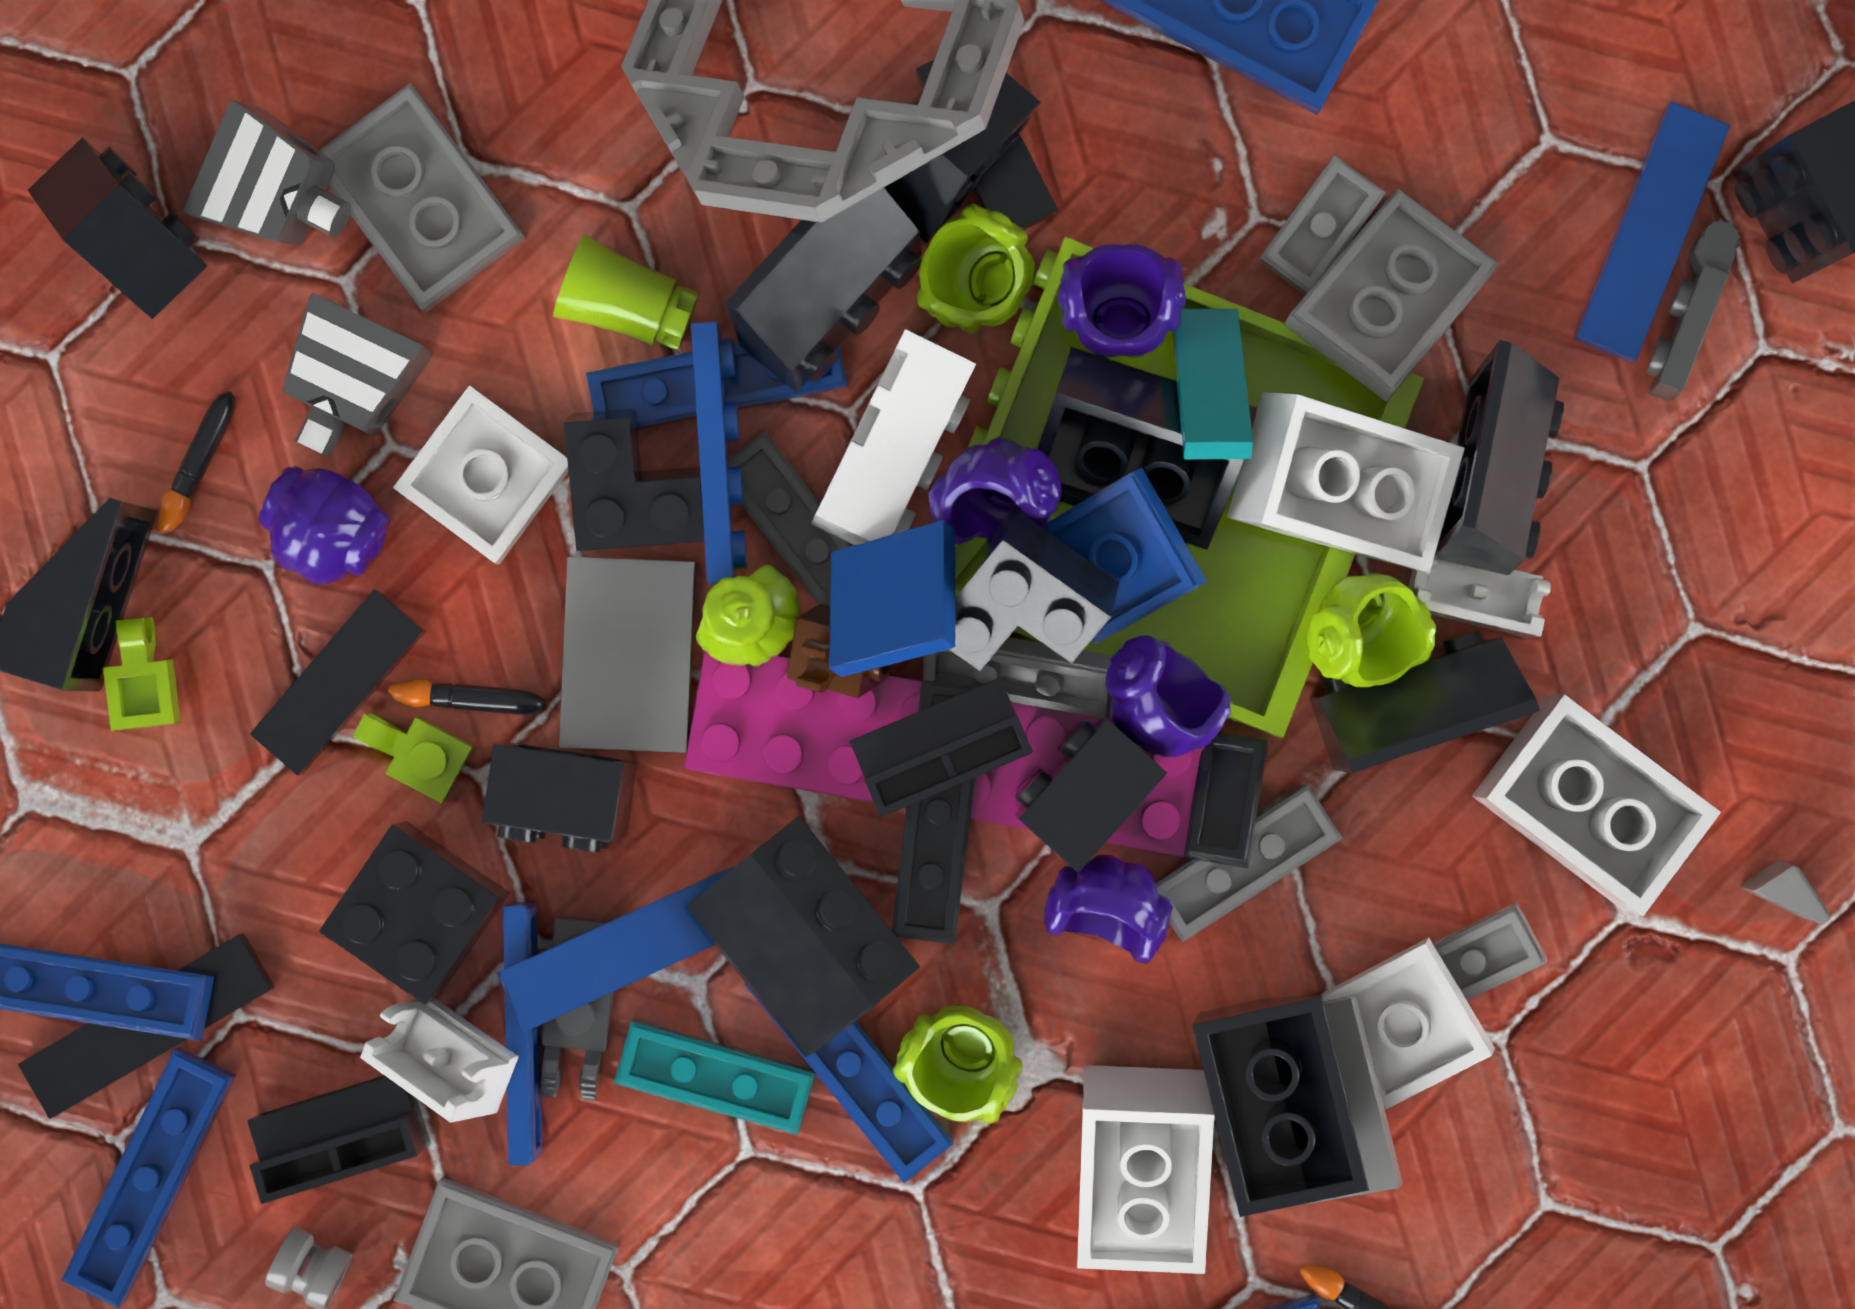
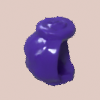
M1112 244L1093 248L1082 257H1073L1065 261L1058 296L1059 304L1062 308L1061 322L1068 331H1076L1080 342L1090 352L1105 358L1118 356L1140 358L1153 352L1163 342L1168 331L1175 332L1181 327V310L1185 305L1186 295L1183 286L1184 279L1181 274L1182 265L1178 260L1169 257L1164 258L1153 249L1141 245Z
M997 437L990 440L988 444H978L965 448L963 453L952 461L947 473L938 477L928 494L930 513L934 522L944 520L955 529L956 545L969 542L975 537L989 539L1013 508L1040 527H1044L1049 522L1050 515L1057 509L1058 501L1061 498V482L1054 463L1043 451L1037 448H1025L1006 438Z
M297 466L285 468L282 474L271 484L258 517L262 527L270 531L272 556L278 564L314 584H330L345 578L350 573L355 576L364 574L370 561L381 552L386 537V530L390 525L389 515L377 506L370 494L362 486L331 470L321 468L303 470Z
M1140 635L1127 640L1124 646L1110 658V666L1105 677V687L1112 696V720L1122 733L1144 751L1162 757H1178L1194 749L1209 745L1220 729L1223 728L1224 721L1231 713V697L1224 686L1212 680L1192 659L1177 652L1167 642L1161 639L1157 640L1152 636Z
M1111 854L1097 855L1089 860L1079 873L1071 866H1064L1060 869L1055 884L1048 893L1044 925L1046 931L1052 935L1058 936L1064 931L1099 936L1129 951L1135 961L1147 964L1166 940L1167 929L1169 928L1168 922L1173 906L1167 897L1158 894L1151 872L1143 865L1123 862Z

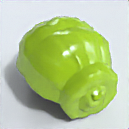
M974 203L967 204L960 212V216L945 222L937 230L924 253L919 269L921 286L917 294L919 307L927 310L930 316L935 317L943 325L950 328L960 327L969 334L978 333L981 326L994 327L1006 322L1017 313L1025 295L1034 282L1035 264L1032 255L1025 247L1028 241L1026 231L1017 224L1012 223L1009 217L1000 212L979 207Z
M770 565L760 567L748 577L736 576L734 578L724 577L720 579L706 595L702 609L703 618L696 634L697 642L712 658L725 664L738 666L750 664L756 667L769 662L771 657L778 656L786 648L787 643L793 640L796 619L800 616L801 610L797 598V590L787 577Z
M1370 573L1365 576H1349L1336 583L1327 592V595L1319 605V611L1311 618L1307 629L1309 658L1326 678L1341 679L1345 684H1351L1355 687L1384 685L1397 680L1411 667L1420 665L1430 658L1435 646L1436 625L1431 619V613L1425 603L1420 598L1414 596L1413 591L1396 578L1380 573Z
M950 1005L942 1008L933 1016L927 1013L918 1016L912 1029L902 1039L893 1073L896 1079L906 1084L912 1097L920 1105L932 1112L938 1113L942 1117L958 1122L981 1120L985 1123H994L999 1120L1000 1114L1007 1108V1104L1016 1094L1018 1089L1017 1081L1022 1073L1023 1064L1020 1058L1014 1056L1012 1035L1001 1021L985 1015L968 1005Z

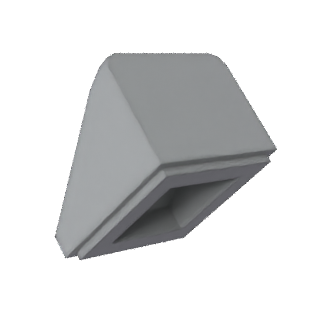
M1776 861L1740 886L1749 893L1801 918L1819 924H1824L1830 920V913L1797 865Z

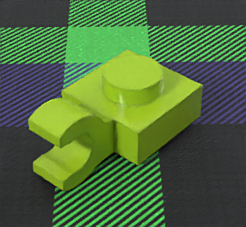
M153 617L117 620L116 631L122 665L103 667L111 731L181 722L173 659L154 661L156 633Z
M365 713L353 734V737L361 742L394 756L385 774L441 804L446 801L475 747L420 717H415L408 732L375 714L369 713L368 715Z

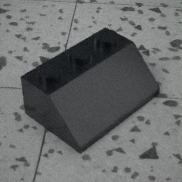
M884 187L822 223L801 220L726 301L739 345L796 393L809 379L812 382H816L829 371L837 358L838 352L835 350L851 332L856 336L864 332L879 312L880 305L877 303L893 286L897 289L904 287L914 277L920 267L922 251L919 230Z
M1499 340L1469 380L1457 440V446L1465 449L1435 555L1440 560L1508 576L1525 558L1532 559L1536 551L1541 530V523L1532 520L1536 498H1544L1552 474V462L1544 460L1548 438L1554 439L1556 437L1564 412V402L1555 400L1560 378L1511 342Z
M1071 347L1037 448L1051 459L1058 470L1061 482V498L1059 501L1076 506L1142 467L1184 542L1208 550L1244 459H1184L1177 381ZM1249 405L1251 428H1253L1257 408Z
M1480 630L1443 641L1445 654L1430 658L1420 665L1411 667L1403 676L1391 683L1371 687H1355L1351 684H1345L1341 679L1330 678L1322 681L1324 694L1309 698L1333 770L1354 773L1538 712L1540 709L1536 697L1502 637L1483 641Z
M797 816L685 906L687 911L805 1058L872 1009L921 967L800 816Z
M1322 995L1259 999L1198 1013L1193 1023V1029L1239 1217L1369 1191L1364 1163Z

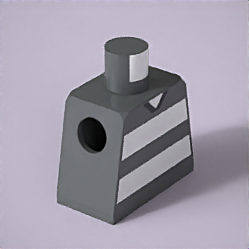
M230 100L182 212L271 241L300 245L305 239L310 226L331 237H336L343 230L349 219L351 204L326 191L335 171L333 160L265 109L257 105Z
M312 293L307 302L283 385V393L311 406L295 441L330 457L346 423L375 436L429 363L433 353L423 345Z

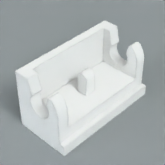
M1435 555L1430 573L1412 569L1408 588L1413 591L1414 596L1420 598L1425 603L1433 617L1522 638L1541 637L1545 619L1539 615V609L1543 596H1547L1550 593L1551 584L1549 581L1542 580L1543 576L1514 570L1508 576L1440 560Z
M437 999L426 1005L419 1000L394 1004L380 1014L382 1019L390 1024H397V1026L389 1036L385 1038L379 1036L367 1041L360 1056L361 1059L450 1123L497 1113L519 1056Z

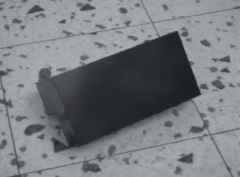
M1000 677L849 741L880 817L1033 753Z
M385 1075L270 1110L247 1120L259 1158L249 1166L261 1204L415 1157L431 1144L417 1098Z

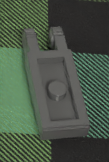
M1720 219L1718 222L1713 221L1710 225H1707L1704 228L1705 231L1697 237L1698 240L1694 242L1695 246L1690 251L1687 262L1694 275L1693 281L1682 278L1668 311V314L1678 317L1670 340L1662 337L1658 338L1645 373L1655 376L1648 393L1652 396L1670 402L1686 386L1737 254L1735 248H1738L1740 245L1738 242L1741 238L1738 235L1740 230L1735 228V224H1730L1729 220L1725 222Z
M558 916L555 918L552 947L609 921ZM614 992L544 1023L542 1045L546 1046L541 1078L542 1096L556 1097L558 1090L561 1088L563 1069L561 1067L563 1048L565 1047L586 1050L583 1070L580 1073L579 1091L581 1092V1100L596 1101L603 1052L608 1049Z

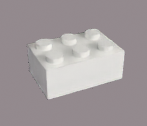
M1565 694L1547 695L1539 706L1540 711L1535 712L1473 793L1472 797L1620 909L1644 916L1721 812Z

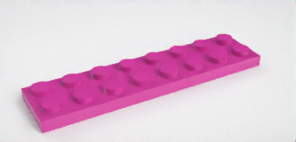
M705 651L684 769L873 802L864 780L865 777L849 741L918 712L922 681L888 675L884 682H881L860 698H855L830 690L819 693L796 686V681L787 679L790 658L774 656L771 657L769 662L756 667L750 664L738 666L722 663L712 658ZM1011 702L1033 753L975 777L970 819L1030 830L1015 815L1022 806L1015 798V795L1038 769L1041 768L1048 775L1053 772L1066 757L1058 747L1082 720H1087L1094 726L1102 718ZM1110 717V720H1109V721H1110L1113 725H1115L1114 722H1113V720H1112V717ZM1205 746L1178 757H1162L1144 751L1167 774L1106 843L1185 857L1184 852L1200 755Z

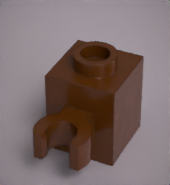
M819 604L797 617L787 679L796 681V686L819 693L830 690L860 698L886 680L892 664L840 677L829 669L830 606Z

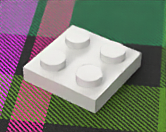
M469 385L393 488L492 562L499 565L568 473V462L566 456Z
M1429 937L1320 994L1323 997V1001L1356 995L1385 1110L1492 1056L1495 1047Z

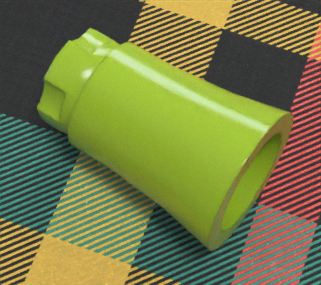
M584 233L564 277L555 304L553 317L594 325L630 336L650 345H653L656 339L658 343L678 350L700 293L683 286H676L677 279L651 270L624 257Z

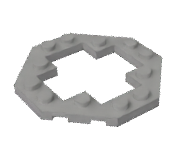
M648 0L621 67L702 205L822 223L986 129L1024 24V18L1020 5L1016 0H901L905 7L952 12L918 105L856 97L836 152L729 137L744 99L737 81L692 76L722 0Z

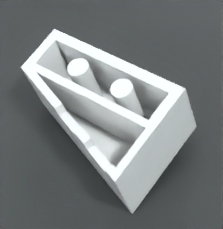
M905 329L811 525L853 545L909 530L916 513L907 509L906 506L916 486L927 491L936 474L943 456L934 452V449L944 430L954 434L966 411L970 399L961 394L976 363Z

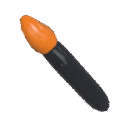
M223 392L211 403L179 466V471H177L171 485L172 488L163 495L157 529L160 533L174 530L187 516L191 504L190 497L200 484V480L203 478L234 413L235 398L232 392Z
M416 679L392 684L388 690L394 700L413 708H425L433 704L434 706L449 709L452 707L453 709L529 715L543 710L546 706L545 700L530 691L465 684L453 685L452 683L433 684V682L427 679Z
M1314 1264L1300 1267V1273L1304 1280L1319 1296L1327 1300H1335L1344 1309H1392L1368 1293L1361 1291V1289L1348 1282H1344L1341 1275L1332 1269Z

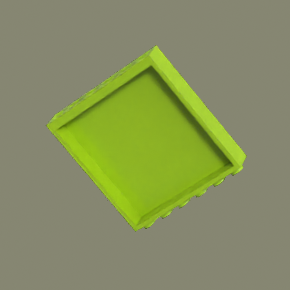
M1065 237L1059 253L1049 249L1046 250L1033 285L1044 289L1035 312L1025 308L1022 310L1010 344L1021 348L1012 371L1002 367L999 368L986 402L996 406L997 410L989 430L977 426L968 447L978 444L985 445L990 440L1000 437L1002 439L1006 438L1025 448H1038L1071 347L1092 353L1080 342L1076 331H1068L1062 325V308L1059 304L1058 296L1065 261L1073 257H1082L1092 250L1093 247ZM1183 283L1186 295L1183 309H1238L1250 406L1258 408L1262 392L1298 394L1405 429L1425 378L1411 373L1388 402H1385L1287 328L1283 322ZM1168 331L1163 342L1153 352L1143 357L1130 358L1118 356L1108 358L1177 381L1172 332ZM1236 479L1208 550L1185 543L1207 582L1101 642L1094 644L1093 640H1091L1083 650L1114 656L1127 640L1140 635L1152 636L1157 640L1161 639L1170 644L1177 652L1192 659L1212 680L1225 687L1231 697V713L1228 719L1271 736L1284 738L1313 664L1309 658L1310 651L1307 645L1308 625L1313 615L1319 611V605L1327 595V592L1336 583L1347 577L1355 554L1227 518L1237 483ZM1058 501L1057 509L1050 515V520L1074 506ZM975 537L969 542L960 545L955 544V579L988 539ZM1017 626L1012 632L1028 640L1042 643L1020 626Z

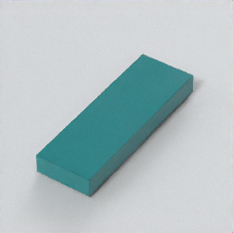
M1182 309L1181 327L1172 332L1184 459H1251L1253 437L1238 309Z
M633 1019L630 1023L614 1084L798 1135L815 1072L812 1069Z

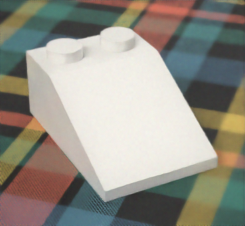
M1262 392L1252 428L1251 459H1244L1227 518L1394 565L1430 573L1465 448L1298 394Z
M1084 1065L1077 1268L1205 1274L1215 1115L1204 1070Z

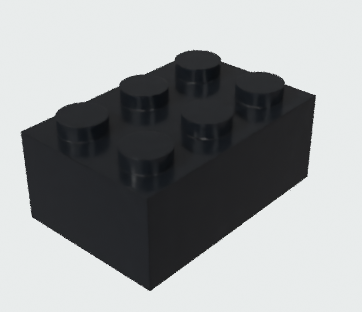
M1854 100L1788 135L1733 172L1738 182L1735 185V193L1741 207L1751 218L1757 217L1768 238L1765 241V249L1771 263L1780 273H1787L1792 284L1855 253Z

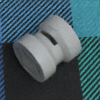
M294 1226L274 1258L265 1280V1286L282 1294L292 1290L304 1297L306 1305L314 1309H327L347 1273L353 1253L336 1245L325 1248L315 1243L311 1233Z

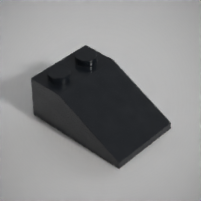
M109 498L6 604L4 613L0 614L1 672L62 691L101 690L104 681L103 667H108L117 640L116 621L123 620L158 511Z

